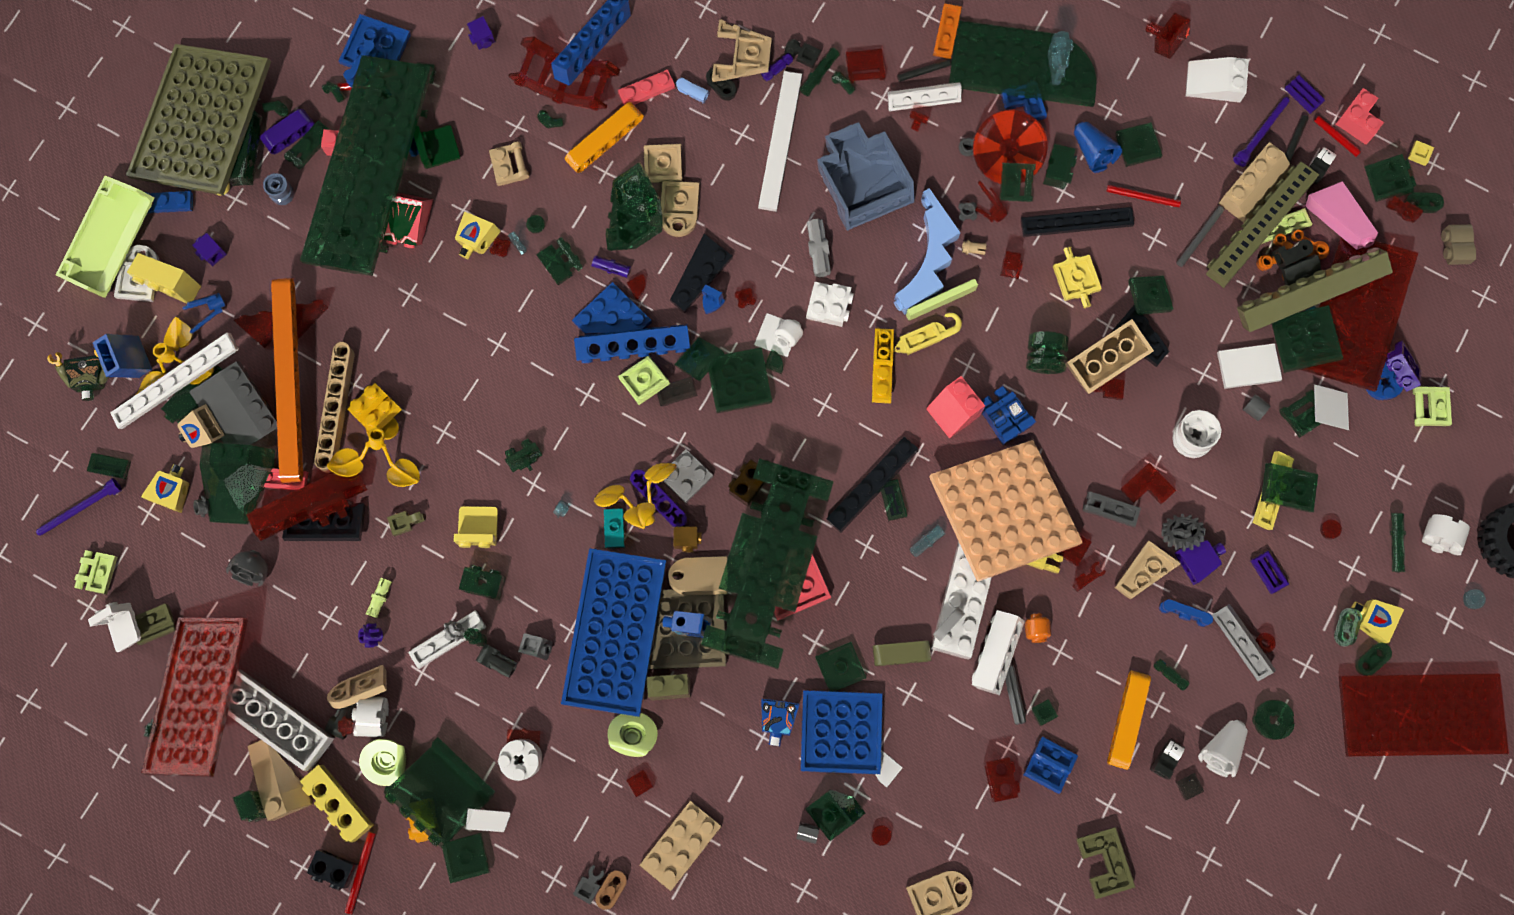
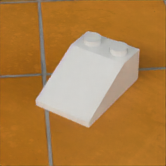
M1226 57L1189 61L1186 96L1241 102L1247 92L1249 59Z

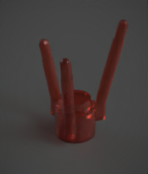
M978 181L981 189L994 206L989 210L991 214H988L978 206L975 210L987 217L991 223L994 220L999 223L1008 215V212L993 189L989 188L988 191L984 184Z

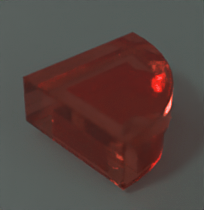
M643 274L627 282L636 300L645 291L646 282Z

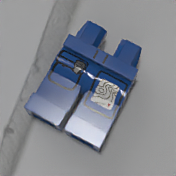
M1002 386L994 392L999 399L998 402L994 404L989 396L981 401L985 405L982 415L986 418L1002 445L1018 436V434L1033 426L1036 421L1028 414L1015 393H1010Z

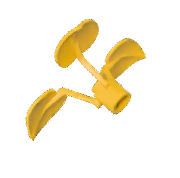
M175 317L169 325L163 343H158L153 348V354L158 358L156 361L159 363L162 373L160 371H152L147 374L136 395L167 374L163 362L171 363L174 360L181 364L184 362L175 356L174 351L188 346L193 338V333H190V326L179 318ZM214 367L190 384L196 385L207 380L214 372Z
M395 418L389 421L382 429L373 428L370 431L366 429L369 441L365 443L366 446L361 456L358 455L357 451L345 448L336 452L327 463V468L339 476H355L363 470V463L360 460L364 459L368 448L371 447L374 450L382 448L391 466L387 471V479L392 485L405 487L417 484L420 481V473L413 462L407 459H399L393 464L387 451L385 440L392 439L399 431Z
M660 463L646 471L644 477L648 480V503H640L634 507L626 496L623 495L625 488L621 485H612L603 489L593 501L597 506L607 507L615 504L619 498L623 499L630 507L624 513L625 521L633 526L644 529L645 526L651 525L655 521L653 514L656 508L651 499V483H659L665 480L676 469L677 465L673 463Z

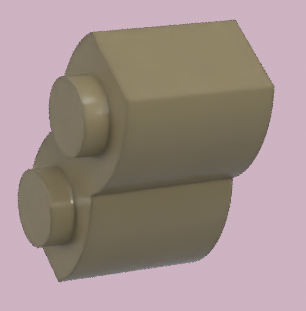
M1448 225L1441 234V239L1446 247L1443 252L1444 259H1446L1448 265L1471 264L1476 260L1472 225Z

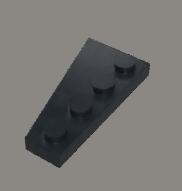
M703 234L670 302L685 313L702 294L705 284L709 286L733 259V256L707 235Z

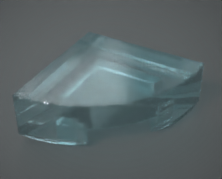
M511 232L508 235L511 243L523 255L527 252L526 247L520 242L516 233Z

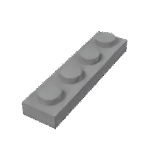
M1230 604L1212 614L1257 681L1276 671Z

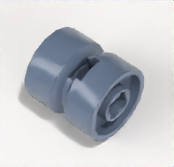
M273 173L265 178L263 182L264 191L274 203L286 205L293 200L294 189L283 175Z

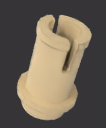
M970 240L963 241L962 252L966 255L968 253L985 255L986 243L970 242Z

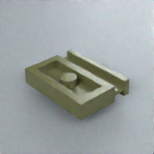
M165 603L135 616L141 636L140 641L137 642L138 645H143L177 631L169 604Z

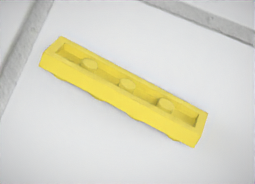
M1280 451L1274 452L1252 523L1266 530H1273L1294 458Z

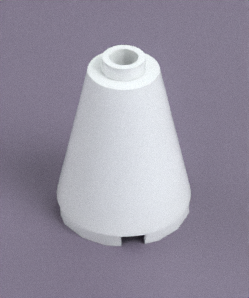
M1239 720L1229 721L1200 751L1198 757L1201 763L1204 760L1207 763L1206 767L1218 775L1227 777L1231 774L1232 777H1235L1248 733L1246 725Z

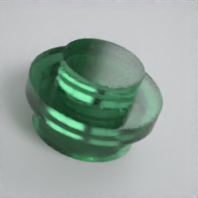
M539 215L529 217L526 222L527 229L531 233H540L545 228L544 219Z

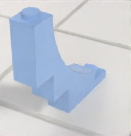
M930 188L923 192L921 198L924 208L929 209L925 212L923 218L927 232L926 257L917 275L904 289L895 295L894 305L898 311L902 310L904 315L909 308L942 292L944 285L936 274L950 266L952 258L945 250V247L958 240L960 236V231Z

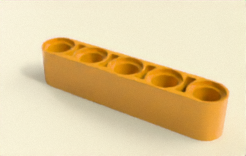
M632 102L626 103L565 156V161L577 173H581L642 121L644 115Z
M1130 670L1107 759V764L1126 770L1130 767L1150 686V675Z

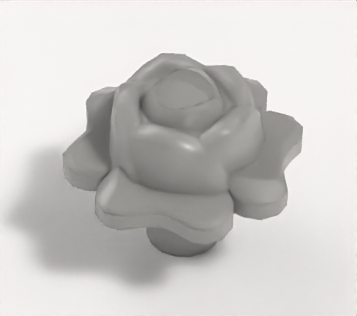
M450 620L444 624L445 638L447 640L454 639L459 641L465 637L463 634L464 629L460 623Z

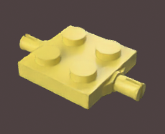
M1071 247L1065 248L1063 251L1067 259L1053 266L1064 301L1081 298L1083 308H1088L1091 306L1088 296L1102 289L1090 254L1074 257Z

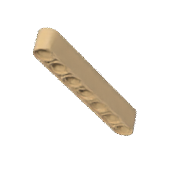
M339 342L333 348L315 454V465L325 473H331L332 471L327 466L322 467L323 461L325 459L330 461L340 448L354 363V351L345 342ZM347 349V353L344 356H340L341 351ZM344 367V372L337 374L339 368ZM341 385V390L334 392L335 388ZM338 404V408L335 411H331L332 406ZM335 422V427L328 429L329 424ZM332 440V445L329 448H325L327 441Z

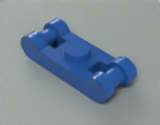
M372 40L364 42V50L360 56L355 58L351 69L346 70L343 74L350 87H356L378 56V50Z
M1166 600L1159 605V610L1162 613L1173 612L1178 614L1180 619L1190 621V619L1195 620L1200 627L1207 626L1213 622L1211 614L1173 600Z

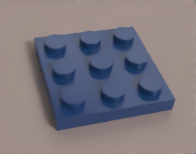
M360 14L339 58V63L351 68L355 58L360 56L364 50V42L372 40L378 50V56L366 73L391 81L411 33L408 30Z

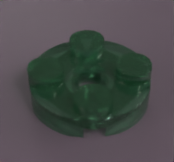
M1279 700L1262 702L1255 709L1254 716L1252 717V722L1257 732L1270 740L1288 737L1295 726L1292 709L1289 705ZM1276 715L1278 717L1277 725L1270 723V716Z

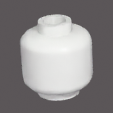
M784 320L775 331L776 341L783 347H794L803 336L801 324L796 320Z

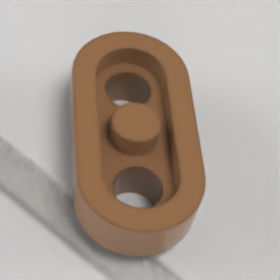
M612 871L605 879L596 895V904L599 908L608 910L617 902L627 884V877L622 871ZM615 877L620 878L621 882L619 885L614 884L613 879ZM604 895H608L610 897V901L608 903H605L603 901Z

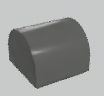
M1254 394L1243 408V411L1259 421L1271 405Z
M802 822L799 823L796 839L816 844L819 827Z

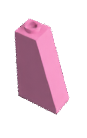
M1343 181L1308 196L1305 205L1307 209L1356 250L1363 247L1368 248L1374 244L1378 232Z

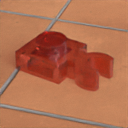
M1397 197L1389 200L1386 206L1390 210L1397 211V215L1401 216L1403 220L1412 223L1424 211L1409 202L1403 203Z

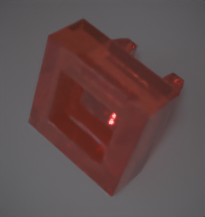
M912 110L909 116L910 119L914 120L911 129L918 132L921 123L927 125L930 118Z

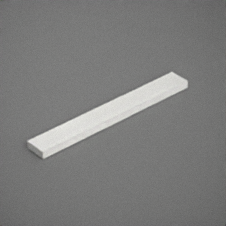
M784 71L758 209L777 212L802 74Z
M225 333L110 412L118 429L125 428L238 351L239 348L231 333Z

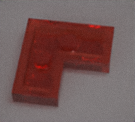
M1150 463L1120 489L1133 503L1148 491L1160 504L1164 503L1176 491Z

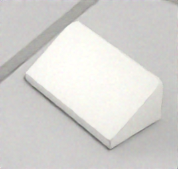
M468 809L466 829L504 832L510 812Z

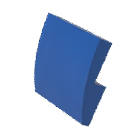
M1041 737L1023 775L1059 794L1074 767L1078 755Z

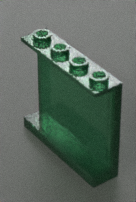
M437 737L432 742L431 747L389 787H385L384 797L390 804L393 805L395 803L400 808L399 812L406 819L409 817L419 832L422 833L424 831L429 836L428 840L434 846L438 845L442 849L466 825L468 809L481 810L494 797L495 791Z

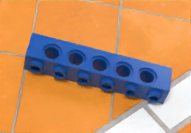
M607 0L551 63L555 80L569 86L631 16L629 0Z
M688 324L574 337L577 361L581 360L582 363H591L593 359L600 358V361L612 360L611 357L619 356V359H628L630 355L638 354V357H646L652 352H657V355L668 354L669 350L682 353L687 352V348H690ZM672 335L676 341L674 344L669 345L665 342V337ZM647 338H655L657 344L654 347L648 346L646 344ZM634 339L637 341L638 347L631 349L628 347L627 342ZM610 342H617L619 349L617 351L610 350ZM598 344L600 352L593 353L590 350V345Z

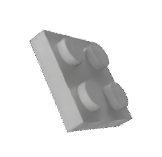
M685 449L672 462L677 465L676 469L663 481L687 503L713 478V475Z

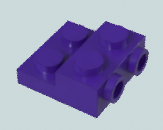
M1403 340L1395 343V350L1387 354L1386 365L1391 372H1395L1397 376L1395 379L1398 385L1404 387L1407 392L1421 385V370Z

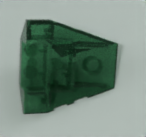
M638 162L613 180L610 202L613 203L612 211L608 212L610 225L605 233L607 250L609 251L636 249L662 232L660 198L642 164Z
M211 443L202 446L199 465L205 499L208 500L210 505L208 511L210 522L248 525L258 502L256 501L261 491L265 488L264 484L268 475L272 473V468H274L276 450L252 445Z

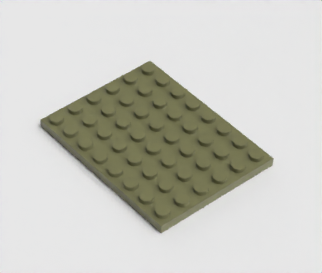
M175 44L126 176L136 180L224 195L271 61L264 57Z

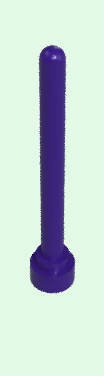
M1284 97L1247 147L1237 152L1234 156L1233 161L1238 166L1245 167L1249 163L1251 152L1290 102L1288 97Z
M114 478L110 479L103 486L102 490L36 530L37 535L45 534L105 496L118 494L122 491L120 484Z

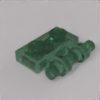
M562 237L556 241L560 246L558 249L555 250L551 244L536 254L557 285L573 276V273L570 271L572 267H575L577 271L583 268L580 262L581 259L573 253L570 244L565 242ZM563 254H566L569 259L566 263L560 257Z

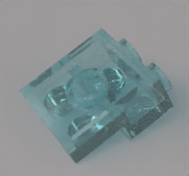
M1060 31L1054 33L1047 52L1052 85H1060L1062 77H1065V69L1068 68L1070 51L1073 50V40L1069 38V32Z

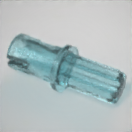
M937 525L926 535L923 534L922 538L910 547L909 550L912 555L918 557L927 548H932L933 544L945 535L944 530Z

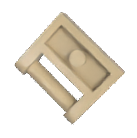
M514 142L508 146L489 150L498 186L529 178L521 152V142ZM509 153L515 154L519 171L516 174L513 172Z

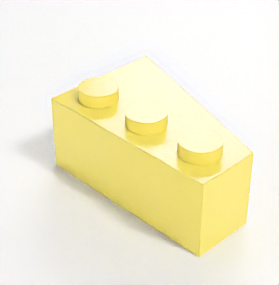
M137 253L127 271L133 277L132 281L139 285L145 284L155 291L163 292L186 304L195 299L201 288L184 270Z

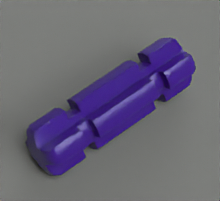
M789 53L772 64L768 72L761 74L765 81L771 80L774 75L776 76L786 68V65L793 62V58Z

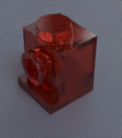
M1006 251L1000 276L1019 279L1023 266V261L1020 260V253Z

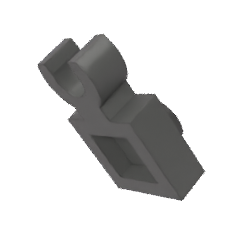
M592 865L589 869V878L583 876L573 893L574 896L588 904L592 903L601 885L596 883L597 880L603 878L605 871L602 870L599 876L594 875L595 865Z

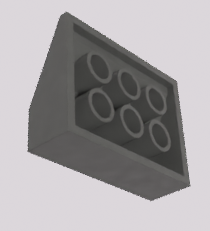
M236 361L189 392L199 407L205 404L208 406L225 435L220 439L232 456L277 430L276 415L240 361Z

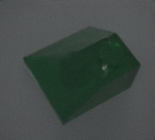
M831 789L805 809L829 841L866 814L854 797Z

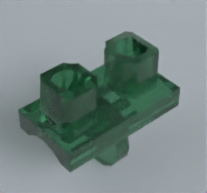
M526 439L522 441L521 446L523 449L516 452L514 448L505 451V461L512 472L518 469L521 471L526 467L529 471L533 470L531 464L542 456L535 442Z

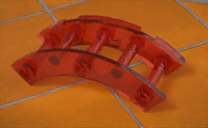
M535 36L522 38L520 44L527 51L520 72L509 73L508 75L509 78L514 80L516 85L526 87L552 99L553 102L558 104L566 103L590 108L594 111L607 109L608 105L602 102L600 98L607 79L619 76L620 69L608 60H592L582 71L584 76L577 95L565 93L567 85L562 82L559 83L558 89L555 90L544 84L552 66L551 63L559 54L553 51V47L537 39ZM534 54L544 58L545 61L538 82L526 76ZM594 75L601 76L594 96H584L591 77Z

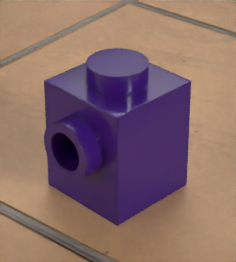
M484 17L467 23L471 33L468 36L472 45L476 44L480 50L488 48L495 43L492 32Z
M207 233L198 237L193 244L197 250L195 254L202 261L205 259L212 266L227 255Z

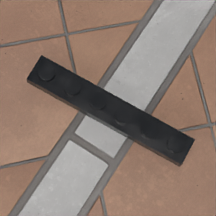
M903 437L826 518L827 522L842 533L919 451L918 447Z

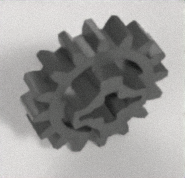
M1181 514V517L1173 515V520L1167 518V523H1163V542H1168V547L1175 546V550L1182 548L1183 551H1186L1188 547L1193 550L1194 545L1199 547L1200 542H1204L1203 522L1199 523V518L1192 519V515L1184 517V514Z

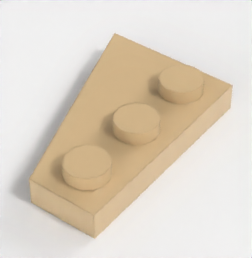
M1147 541L1114 588L1129 599H1132L1181 563L1152 542Z

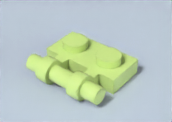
M85 550L84 556L81 557L79 562L81 563L79 573L76 574L74 579L76 580L74 588L82 590L84 582H87L85 590L107 595L118 557L96 552L94 559H91L93 552ZM90 565L92 566L90 575L86 576Z

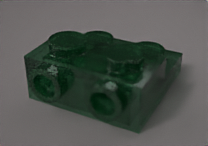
M1403 154L1364 166L1375 202L1390 197L1397 198L1414 192V187L1416 186L1415 178L1409 175L1410 163L1408 158L1404 159Z

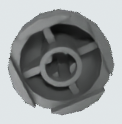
M251 550L250 552H239L233 556L227 565L226 572L228 574L230 571L232 573L231 578L242 584L252 586L253 583H259L258 586H261L266 579L268 567L261 554Z

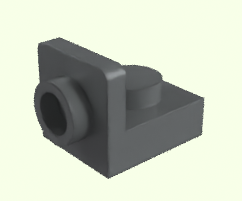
M524 633L518 652L548 660L553 642Z

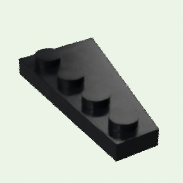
M361 503L355 507L348 508L347 506L333 512H320V515H307L285 520L282 538L284 541H361L366 506L364 503Z

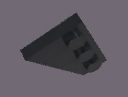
M1135 303L1112 332L1132 319L1154 350L1144 358L1157 367L1169 353V350L1159 335L1154 332L1146 316H1143L1138 304Z

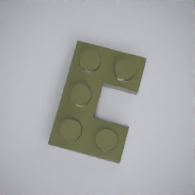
M1116 827L1076 838L1082 859L1102 854L1108 872L1089 878L1095 899L1135 888Z

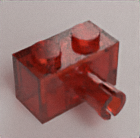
M1174 13L1164 27L1150 21L1145 32L1156 36L1154 52L1171 59L1190 34L1191 19Z

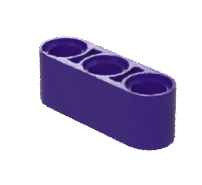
M298 109L261 135L260 140L271 154H277L310 132L315 127V123L304 109Z

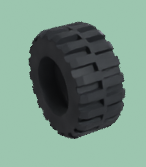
M1513 502L1489 513L1486 516V520L1482 521L1480 525L1483 530L1478 531V538H1481L1478 546L1483 550V553H1481L1483 559L1487 558L1489 561L1487 564L1491 568L1496 567L1497 573L1501 575L1506 574L1509 578H1514V551L1507 539L1508 528L1511 523H1514Z

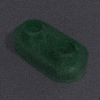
M1413 192L1405 198L1404 206L1410 212L1436 213L1444 206V199L1438 193Z
M1346 608L1340 613L1334 634L1335 641L1340 646H1351L1356 642L1362 622V615L1356 608ZM1351 614L1355 617L1354 621L1350 618ZM1346 633L1349 634V639H1346Z
M1385 643L1374 644L1357 659L1355 663L1357 672L1363 676L1373 675L1391 659L1392 650ZM1377 650L1381 651V657L1377 655ZM1363 663L1368 665L1367 669L1363 668Z

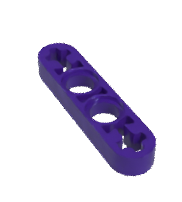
M635 470L630 476V481L648 501L647 485L641 490L643 485L639 481L635 483V476L638 475L640 477L643 475L642 479L647 484L648 480L644 477L645 472L643 470ZM652 482L651 488L657 489V495L651 498L656 510L672 527H685L687 524L685 513L656 483ZM668 501L671 504L670 509L662 511L660 509L661 502ZM674 508L676 509V511H674V514L677 517L683 516L681 524H675V519L672 515H670L669 518L667 517V515L672 513Z

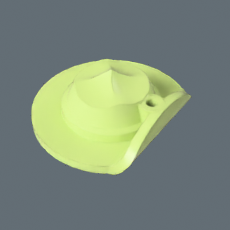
M643 713L640 714V717L620 714L611 721L608 728L610 747L624 755L643 757L654 747L657 741L656 725L650 717Z
M377 739L368 743L362 750L359 758L362 773L368 780L377 785L390 786L400 783L405 777L406 769L404 746L389 739Z

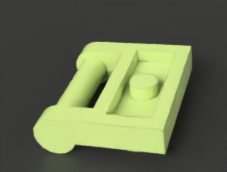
M1416 387L1412 389L1413 395H1415L1416 406L1415 426L1452 425L1450 387ZM1423 394H1428L1429 418H1424Z

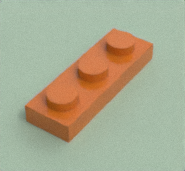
M944 3L933 56L951 59L961 6Z

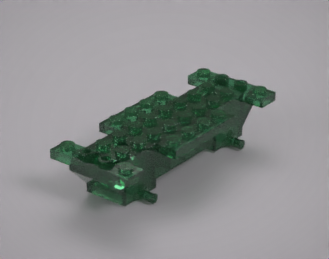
M759 458L753 479L770 483L769 494L763 504L752 501L750 509L761 512V519L742 513L723 572L719 589L737 594L731 612L728 614L718 610L716 618L727 621V630L707 625L701 646L778 669L784 649L766 644V637L769 634L780 638L782 632L780 629L771 627L775 607L795 612L818 537L799 531L801 524L811 528L814 525L815 520L804 517L808 498L811 496L828 501L834 481ZM786 504L790 510L783 512L780 509V505ZM753 615L756 618V622L749 624L745 617Z

